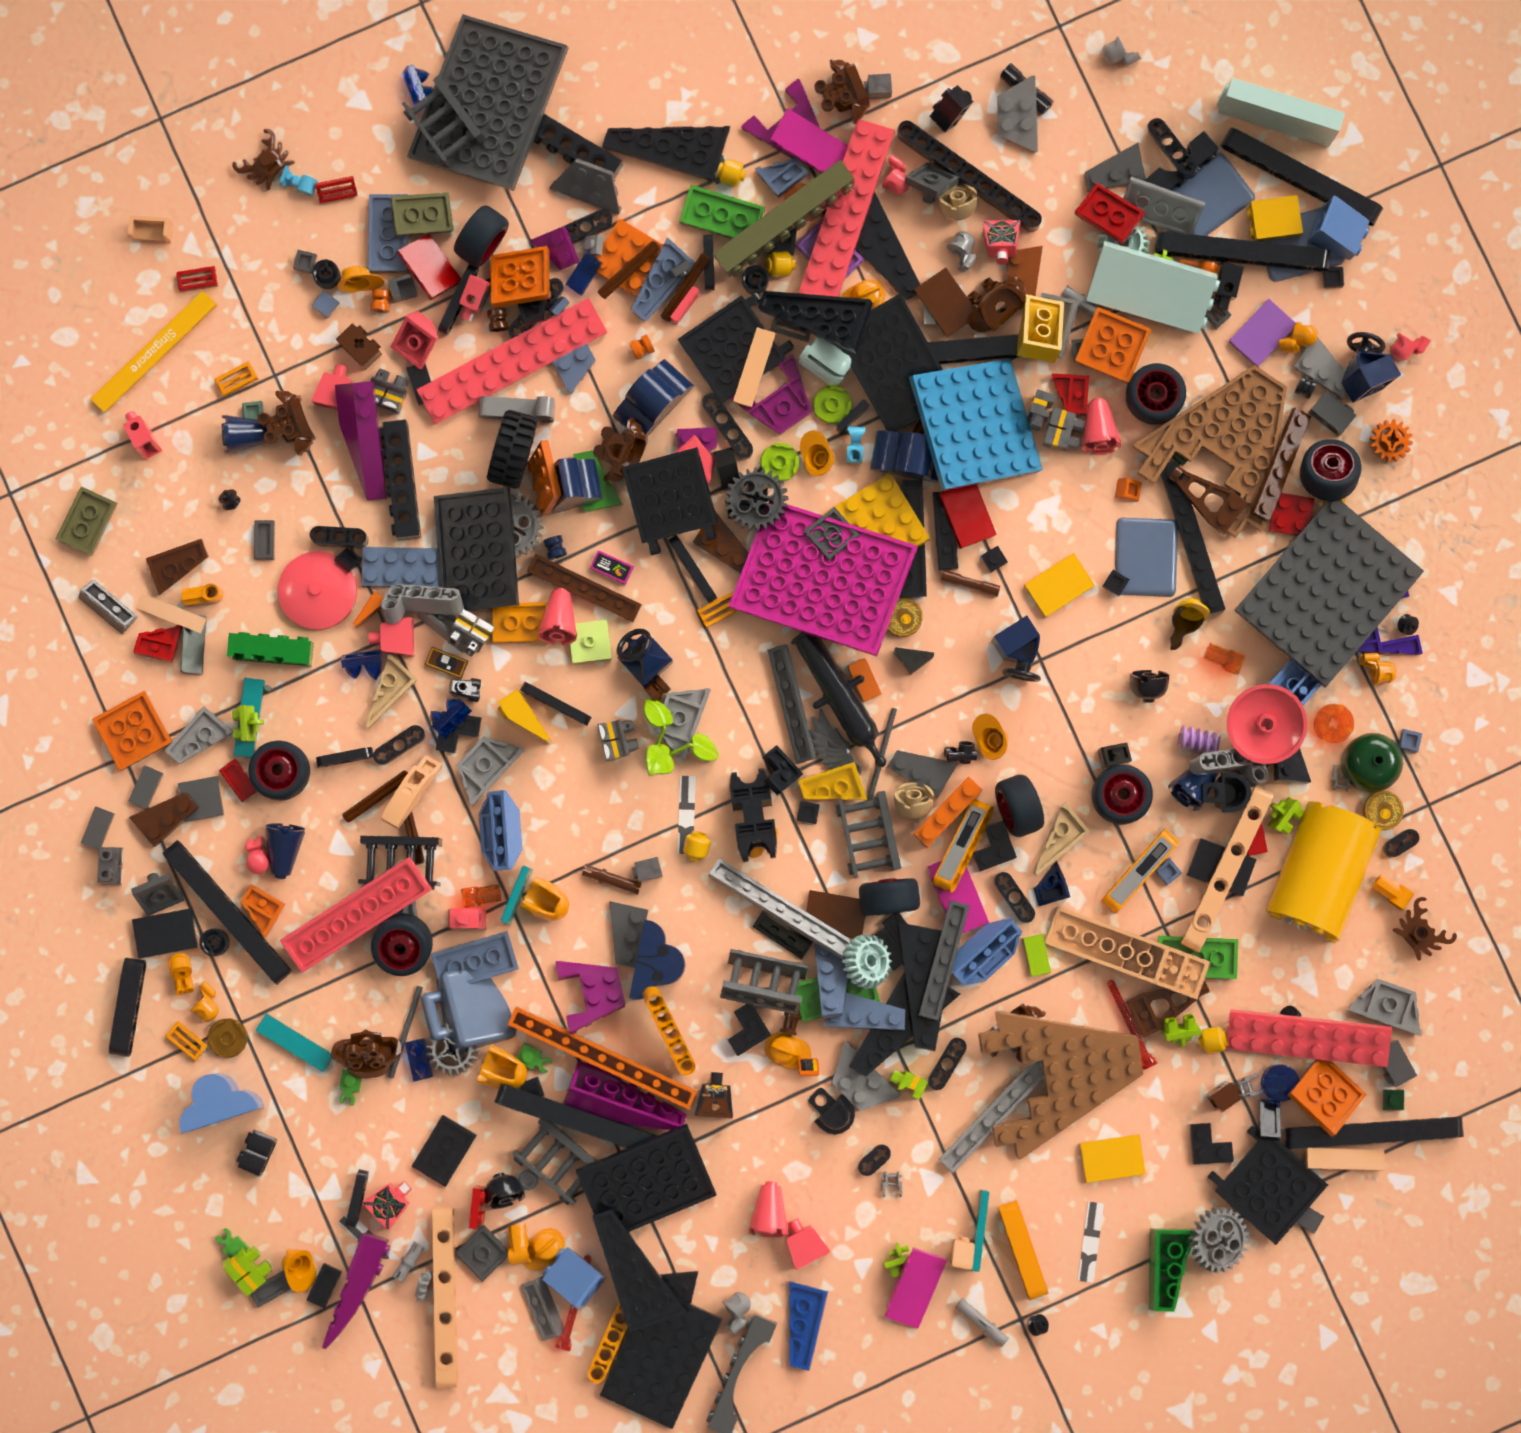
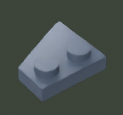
M797 158L789 159L785 162L772 163V166L761 168V166L755 168L756 173L778 198L809 175Z
M586 343L552 361L570 395L575 391L574 389L579 382L583 380L596 359Z

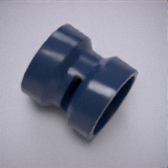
M561 535L543 540L544 546L548 549L547 556L549 560L567 555L566 548L562 545L563 539Z

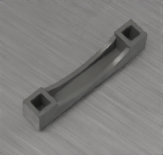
M757 1313L753 1317L749 1316L745 1326L748 1328L746 1336L741 1335L737 1345L741 1348L738 1355L733 1354L729 1364L733 1366L730 1374L726 1372L722 1384L725 1385L723 1391H718L714 1403L717 1404L714 1411L710 1410L706 1422H709V1429L718 1433L733 1432L738 1420V1416L734 1414L733 1394L738 1375L749 1356L764 1342L770 1343L777 1326L776 1321Z

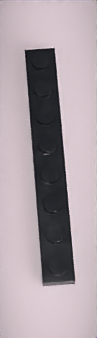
M1177 460L1167 463L1161 473V477L1201 603L1209 609L1210 614L1225 610V606L1192 503L1175 482L1168 478L1179 465ZM1180 475L1178 479L1182 480L1183 475Z

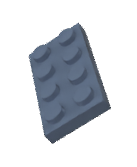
M369 194V272H408V268L397 254L399 249L408 245V236H395L390 202L391 196L408 194Z
M363 547L361 586L391 587L395 584L441 587L438 548Z
M508 931L431 953L440 987V977L445 971L461 969L459 972L461 974L465 970L473 977V979L467 980L468 984L519 969Z

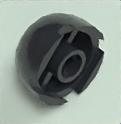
M1152 670L1133 671L1132 674L1130 673V688L1138 698L1143 699V702H1155V699L1161 698L1167 692L1170 674L1159 670L1158 674L1151 673Z
M504 1173L495 1174L484 1189L487 1208L490 1205L492 1209L509 1207L514 1205L511 1201L518 1199L520 1202L525 1198L521 1182L516 1177L505 1175Z

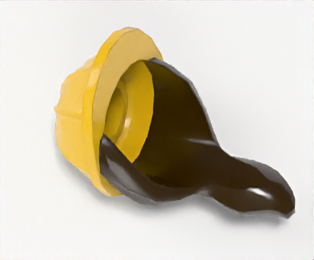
M1191 597L1181 600L1175 606L1172 616L1175 630L1170 638V650H1176L1181 647L1183 637L1198 630L1209 618L1210 611L1200 600Z

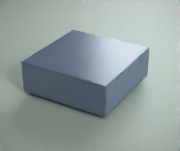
M323 290L312 304V307L329 318L340 303Z
M560 296L547 311L554 316H558L569 304V301L565 297Z
M1402 729L1398 747L1418 753L1423 733Z
M1168 858L1155 870V873L1166 886L1182 874L1171 858Z

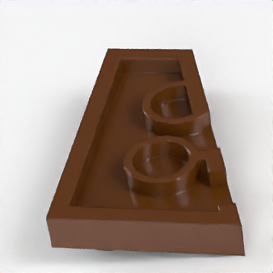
M716 513L718 524L713 525L717 538L707 541L704 528H702L694 539L693 544L741 574L749 552Z
M201 538L145 558L158 594L164 593L206 560L209 555Z
M184 792L129 818L153 847H157L191 816L199 806L188 793Z

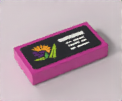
M599 550L590 566V569L625 585L634 566Z

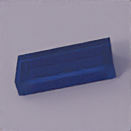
M586 252L565 285L579 295H583L603 262L589 252Z

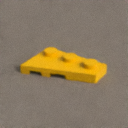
M855 762L798 780L804 799L867 800Z

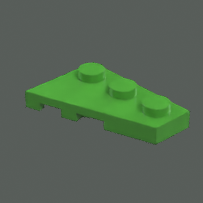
M593 451L573 454V457L577 460H595L603 497L599 502L583 506L584 512L623 505L612 484L604 481L603 478L606 474Z

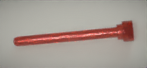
M1108 980L1109 990L1130 1034L1136 1035L1139 1039L1143 1070L1157 1065L1155 1056L1152 1057L1148 1053L1114 980Z
M585 1255L583 1259L590 1264L591 1256ZM572 1304L570 1305L563 1335L557 1339L555 1348L565 1351H571L573 1344L571 1343L572 1339L570 1336L578 1309Z

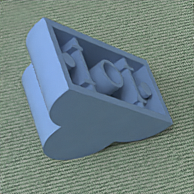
M224 1073L207 1074L200 1077L192 1088L193 1105L183 1111L179 1121L181 1134L264 1108L265 1106L262 1098L256 1092L246 1089L239 1090L231 1076Z

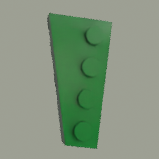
M247 632L229 633L227 657L235 661L312 666L314 643L309 641L308 637L289 639V636L286 635L270 637L269 634L261 633L258 635H250Z
M1150 1228L1149 1309L1152 1311L1175 1312L1182 1276L1185 1273V1265L1191 1249L1189 1245L1192 1240L1189 1237L1194 1236L1191 1229Z

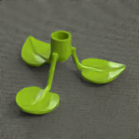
M653 699L644 700L646 720L654 727H662L657 742L646 750L648 776L671 773L674 769V762L671 756L689 747H692L693 755L702 761H715L719 758L718 750L713 741L708 736L700 733L692 736V743H688L670 753L668 746L660 745V742L666 731V726H670L673 723L672 714L663 703Z

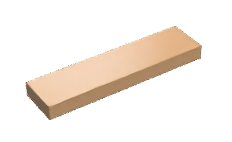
M757 327L735 393L734 403L752 408L776 333Z
M1305 1148L1306 1169L1385 1170L1384 1150Z

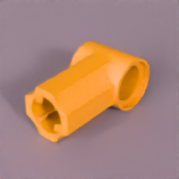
M209 583L205 586L182 589L181 595L186 607L211 602L218 603L222 600L224 593L219 586ZM216 589V595L213 598H210V590Z
M1383 874L1377 877L1371 887L1389 899L1393 906L1404 911L1414 896L1411 890L1401 884H1396Z
M526 1224L507 1226L510 1248L508 1249L510 1264L531 1263L533 1261L531 1246L528 1245Z

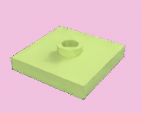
M607 620L575 623L577 637L576 641L570 644L573 664L612 659Z

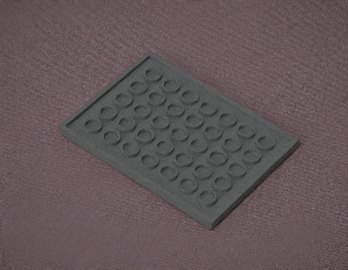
M462 14L439 76L481 131L486 141L480 144L476 139L474 141L470 140L447 158L452 164V167L449 168L445 163L441 165L435 157L437 154L436 150L418 127L407 155L408 158L514 191L569 47L562 43ZM439 96L426 106L421 123L445 105L447 99L444 96ZM455 110L449 111L426 129L427 132L433 137L454 121L458 114ZM460 125L439 141L437 145L443 152L464 136L468 130L467 126Z
M1341 500L1327 501L1234 611L1326 688L1422 575L1424 570Z

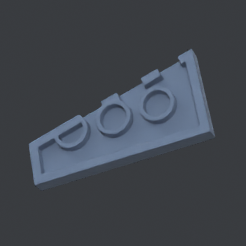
M666 238L630 308L643 322H646L687 276L686 274L681 278H678V276L671 277L668 270L684 260H688L691 266L695 263L669 238Z
M814 943L822 1019L842 1017L848 978L846 977L848 972L843 970L846 966L842 963L843 960Z
M846 992L842 1017L825 1018L824 1026L829 1028L905 1031V1009Z

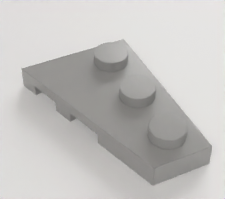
M203 706L167 747L165 752L179 764H182L233 734V731Z

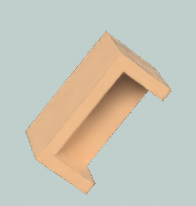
M130 215L128 235L132 240L172 243L173 223L169 218Z

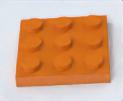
M619 218L603 244L601 256H595L589 269L610 280L651 241H655L660 249L619 286L636 297L663 244Z
M547 246L491 255V305L493 308L550 299L549 249Z
M1097 307L1074 362L1128 384L1152 329Z
M549 440L540 441L528 461V470L533 475L532 487L537 492V508L541 510L542 515H549L560 499L561 491Z
M146 691L131 697L92 719L119 771H123L173 742Z
M1319 1059L1313 1062L1288 1094L1331 1137L1337 1134L1367 1095L1332 1061Z

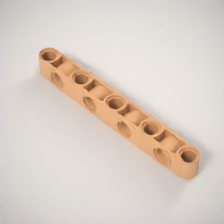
M1258 786L1254 787L1251 799L1238 820L1181 941L1182 945L1198 953L1200 952L1274 796L1273 793ZM1251 810L1255 811L1258 816L1257 820L1249 819L1248 812ZM1232 846L1240 848L1241 854L1239 856H1234L1231 853ZM1215 882L1223 883L1224 890L1222 892L1215 890ZM1199 917L1207 920L1205 928L1198 926L1197 919Z
M437 1207L432 1210L436 1388H457L454 1208ZM441 1231L449 1235L447 1242H442L439 1239ZM441 1272L449 1274L450 1279L448 1282L440 1280ZM442 1313L450 1315L449 1323L442 1322L440 1318ZM442 1354H449L452 1359L451 1363H444L441 1359Z

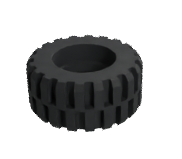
M514 410L505 411L488 468L487 479L489 482L513 489L520 487L537 428L538 419L536 417Z

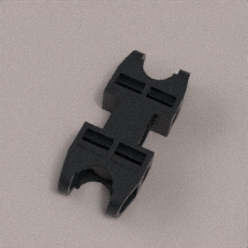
M764 768L758 769L759 774H757L756 780L752 783L742 782L740 777H737V772H731L730 793L733 811L743 810L744 823L735 824L737 846L743 862H749L748 856H750L751 850L755 847L765 848L767 853H770V859L776 858L777 854L774 819L764 820L763 807L772 806L770 787L764 782L768 778Z

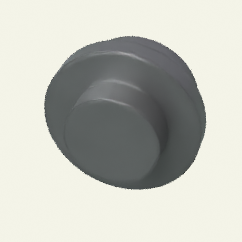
M525 1170L519 1175L518 1180L521 1182L523 1189L531 1190L537 1186L538 1176L532 1170Z

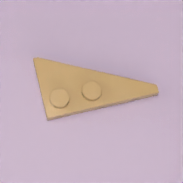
M391 653L387 656V662L384 671H382L371 710L367 716L365 726L368 729L417 681Z
M1066 802L1062 805L1034 870L1036 876L1090 832Z

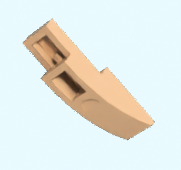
M425 755L417 766L414 765L394 793L381 820L398 829L420 802V796L441 771L442 764Z

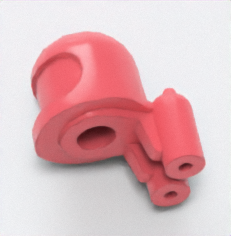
M891 155L888 158V162L893 171L884 180L882 187L884 189L889 188L895 195L900 196L905 194L910 188L909 185L905 184V177L907 175L903 172H906V167L902 161Z
M1398 332L1396 335L1398 338L1390 347V353L1395 359L1405 361L1410 358L1413 352L1416 355L1422 354L1431 340L1421 335L1420 338L1412 341Z
M257 836L255 840L249 838L245 844V850L249 852L246 866L253 874L264 873L270 864L267 851L262 849L264 841L262 836Z

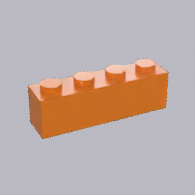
M968 776L913 835L928 848L983 789Z

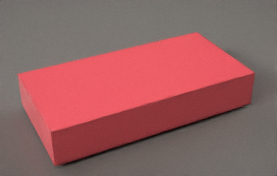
M692 286L670 318L674 324H679L698 298L699 289L695 286Z

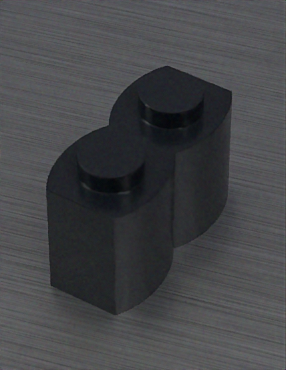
M254 1130L253 1133L249 1132L245 1140L247 1144L245 1151L241 1150L236 1161L239 1162L238 1168L259 1177L262 1176L278 1139L258 1130Z

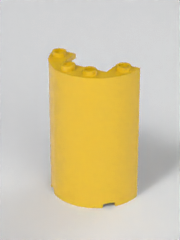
M1308 801L1265 911L1271 913L1270 917L1277 920L1291 918L1296 925L1305 927V925L1310 926L1313 932L1324 935L1325 940L1336 943L1340 941L1382 829L1378 826L1375 829V823L1348 810L1333 805L1322 807V802Z

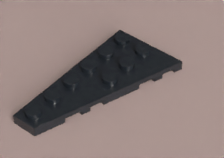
M731 126L608 128L602 148L714 182Z
M611 1209L593 1215L594 1224L629 1333L687 1314V1311L614 1211Z

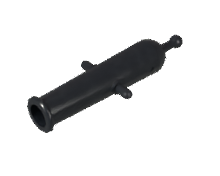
M803 632L792 639L791 644L796 645L823 693V697L813 703V708L819 709L826 704L830 705L849 740L857 747H866L873 755L876 766L884 767L886 765V758L881 756L875 745V739L878 736L876 723L870 717L867 709L854 691V687L864 681V676L859 675L850 681L849 679L847 680L821 638Z

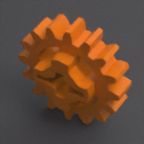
M1393 419L1389 424V421L1385 420L1383 425L1379 423L1376 425L1377 429L1371 431L1375 436L1369 438L1370 441H1374L1370 448L1376 449L1373 453L1374 455L1380 454L1379 460L1386 457L1387 462H1390L1392 458L1397 462L1399 456L1402 459L1406 457L1404 452L1409 453L1411 451L1408 446L1413 444V441L1409 440L1413 435L1411 433L1407 434L1406 431L1409 427L1403 428L1402 421L1396 424V420ZM1388 429L1386 435H1380L1383 430ZM1390 437H1392V441H1395L1392 445L1391 442L1387 440ZM1396 447H1402L1399 452L1394 453Z

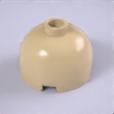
M957 184L939 196L940 210L945 217L952 220H963L970 217L977 207V191L968 184H964V187Z
M915 782L900 785L897 788V792L894 793L896 810L905 818L911 820L925 817L932 809L934 793L927 785L923 784V787H920Z

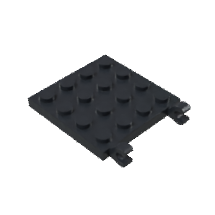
M757 292L746 300L741 295L677 339L721 403L726 402L736 393L757 327L766 330L750 308L760 302L761 298ZM790 340L780 347L773 342L763 375L777 367L779 363L786 359L784 354L794 349V345Z
M698 447L621 467L642 544L648 542L651 556L661 553L657 540L701 528H704L707 541L717 538L713 525L718 524Z
M1251 1126L1246 1132L1257 1140L1255 1145L1224 1180L1214 1171H1211L1207 1177L1218 1186L1214 1191L1273 1244L1277 1245L1326 1189L1328 1184L1314 1171L1306 1169V1164L1280 1141L1259 1139V1131L1254 1126Z

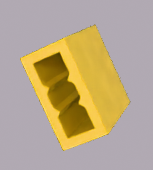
M1298 195L1251 201L1248 208H1246L1247 219H1250L1251 222L1249 236L1253 238V241L1264 242L1301 237L1303 234Z

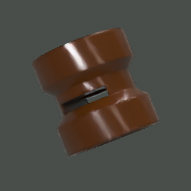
M495 308L487 311V316L490 319L488 324L489 331L501 332L508 330V322L505 320L507 316L506 309Z
M659 675L654 678L652 684H647L644 687V690L655 701H659L664 693L667 694L671 690Z

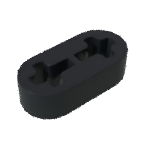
M1407 829L1385 842L1383 846L1384 853L1389 857L1401 855L1419 842L1420 836L1418 832L1414 829ZM1407 833L1414 835L1412 838L1413 843L1411 841L1403 843L1402 840L1407 838ZM1390 843L1392 845H1395L1397 843L1400 844V846L1395 849L1396 853L1389 852L1388 849L1390 848Z
M884 1144L874 1147L859 1161V1172L864 1176L874 1174L889 1160L891 1156L889 1147ZM879 1148L881 1150H887L885 1153L886 1158L880 1157L878 1160L874 1159L878 1155L877 1150ZM871 1160L874 1161L870 1166L872 1169L870 1172L867 1170L862 1171L863 1162L869 1163Z

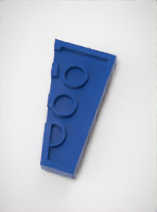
M789 1281L790 1366L810 1371L829 1291Z

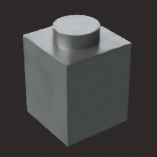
M891 73L868 75L867 81H864V88L866 93H868L869 99L892 98Z
M658 857L634 862L635 867H632L634 879L638 878L639 882L663 877Z

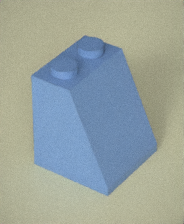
M1333 196L1321 207L1308 241L1319 247L1329 249L1330 252L1345 259L1351 260L1361 252V241L1366 238L1369 232L1367 226L1370 220L1338 197Z
M566 1247L565 1250L562 1248L555 1256L557 1260L553 1266L550 1264L544 1270L543 1275L545 1276L542 1280L574 1307L582 1310L607 1277L569 1247Z

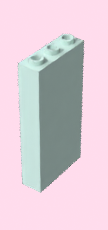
M1232 78L1230 83L1225 84L1217 102V106H1220L1218 111L1220 114L1325 147H1330L1340 132L1345 116L1344 112Z
M1104 241L1086 301L1199 334L1200 329H1204L1208 318L1205 317L1207 310L1210 311L1214 299H1211L1213 292H1217L1220 281L1217 280L1216 273Z

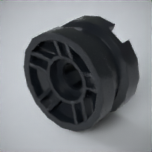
M324 259L318 261L313 266L312 277L319 287L332 289L340 282L341 272L333 261ZM324 272H330L326 278L323 276Z
M751 265L745 269L742 274V285L746 292L762 294L763 291H766L769 285V275L764 267ZM753 277L759 278L757 284L756 282L752 281Z
M209 929L200 938V948L209 956L223 955L230 946L228 935L220 929ZM213 939H216L217 942H219V944L213 946L211 944V941Z

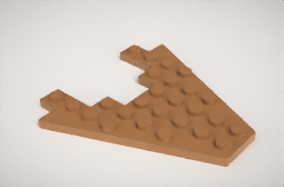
M1252 366L1136 442L1132 447L1147 457L1137 474L1154 484L1174 453H1177L1191 463L1202 447L1233 468L1223 485L1248 502L1226 533L1236 538L1246 523L1262 532L1265 521L1252 515L1250 512L1278 444L1287 386L1257 366Z
M995 1011L997 1029L978 1033L980 1050L983 1055L1020 1046L1023 1064L1042 1061L1046 1094L1027 1099L1030 1117L992 1126L995 1146L1000 1147L1014 1143L1018 1160L1024 1158L1143 1075L1139 1039L1133 1034Z

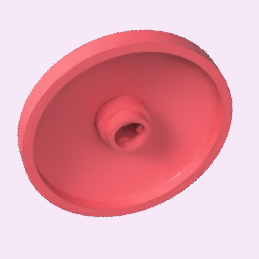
M322 551L307 552L293 559L283 570L278 583L279 602L284 613L297 625L311 630L329 629L345 620L352 611L357 598L356 579L352 571L348 573L334 561L335 555Z
M1274 684L1255 685L1239 694L1230 706L1226 723L1228 736L1234 748L1246 759L1261 764L1278 763L1296 753L1306 737L1308 726L1305 709L1296 695L1288 689Z

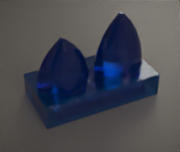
M414 64L407 65L402 75L415 106L432 93L434 87L422 86L421 84L429 76L427 71L415 68Z
M381 649L342 655V668H345L346 672L356 679L361 673L362 665H364L367 673L376 680L381 672Z
M460 698L458 700L447 699V711L445 713L430 711L431 727L443 738L472 711Z
M425 1038L405 1042L413 1082L434 1077L431 1064L429 1063L430 1058L426 1056L428 1049H426Z

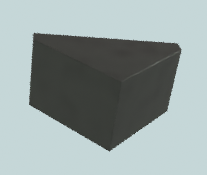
M732 447L713 452L723 490L729 489L728 484H735L733 477L740 479Z
M897 647L894 649V654L910 675L934 657V652Z
M1127 742L1101 747L1097 750L1102 769L1132 761Z

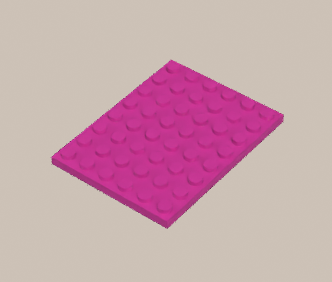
M788 504V508H782L785 511V515L779 514L780 522L774 520V527L767 524V530L760 526L759 532L756 533L729 603V608L877 657L917 552V545L827 517L824 521L840 526L843 535L839 534L842 538L841 544L853 536L848 528L856 530L860 535L858 538L849 540L847 547L829 561L804 532L823 515ZM766 508L764 515L769 513L770 510ZM815 527L810 533L812 534L816 529H821L824 532V528ZM838 532L832 533L829 538L837 535ZM825 536L819 539L818 542L823 541L825 539ZM828 540L831 547L838 548L840 546H835L831 543L830 540Z

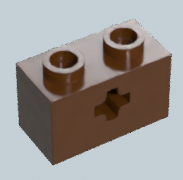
M352 323L336 340L366 370L382 355L379 350L381 346L374 339L370 341L365 336L367 332L360 325L356 327ZM358 342L364 345L362 349L357 346Z
M1228 1081L1222 1082L1205 1094L1216 1111L1222 1113L1242 1099L1239 1095L1242 1092L1236 1083L1233 1084Z

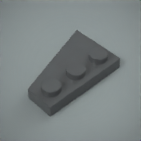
M1136 143L1086 171L1084 175L1088 193L1096 183L1109 189L1128 185L1131 177L1144 181L1146 177L1139 144Z
M897 750L887 768L907 780L917 783V786L923 787V784L927 785L932 789L934 796L938 798L958 763Z
M610 901L616 964L635 968L643 927L649 910Z

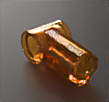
M1211 642L1203 659L1220 665L1222 669L1236 675L1239 674L1246 658L1244 654L1238 651L1227 650Z
M499 884L461 889L463 908L479 907L481 904L502 901Z

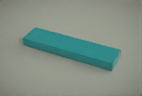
M245 677L241 705L254 706V712H258V720H260L265 680ZM236 739L233 755L251 758L255 752L256 741L247 742Z
M267 1013L255 1030L322 1072L325 1071L332 1060L331 1052Z
M980 1189L974 1238L975 1247L971 1271L979 1272L981 1266L990 1194L988 1190Z

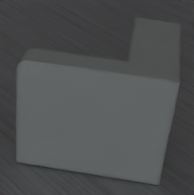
M411 274L388 280L395 303L417 297Z

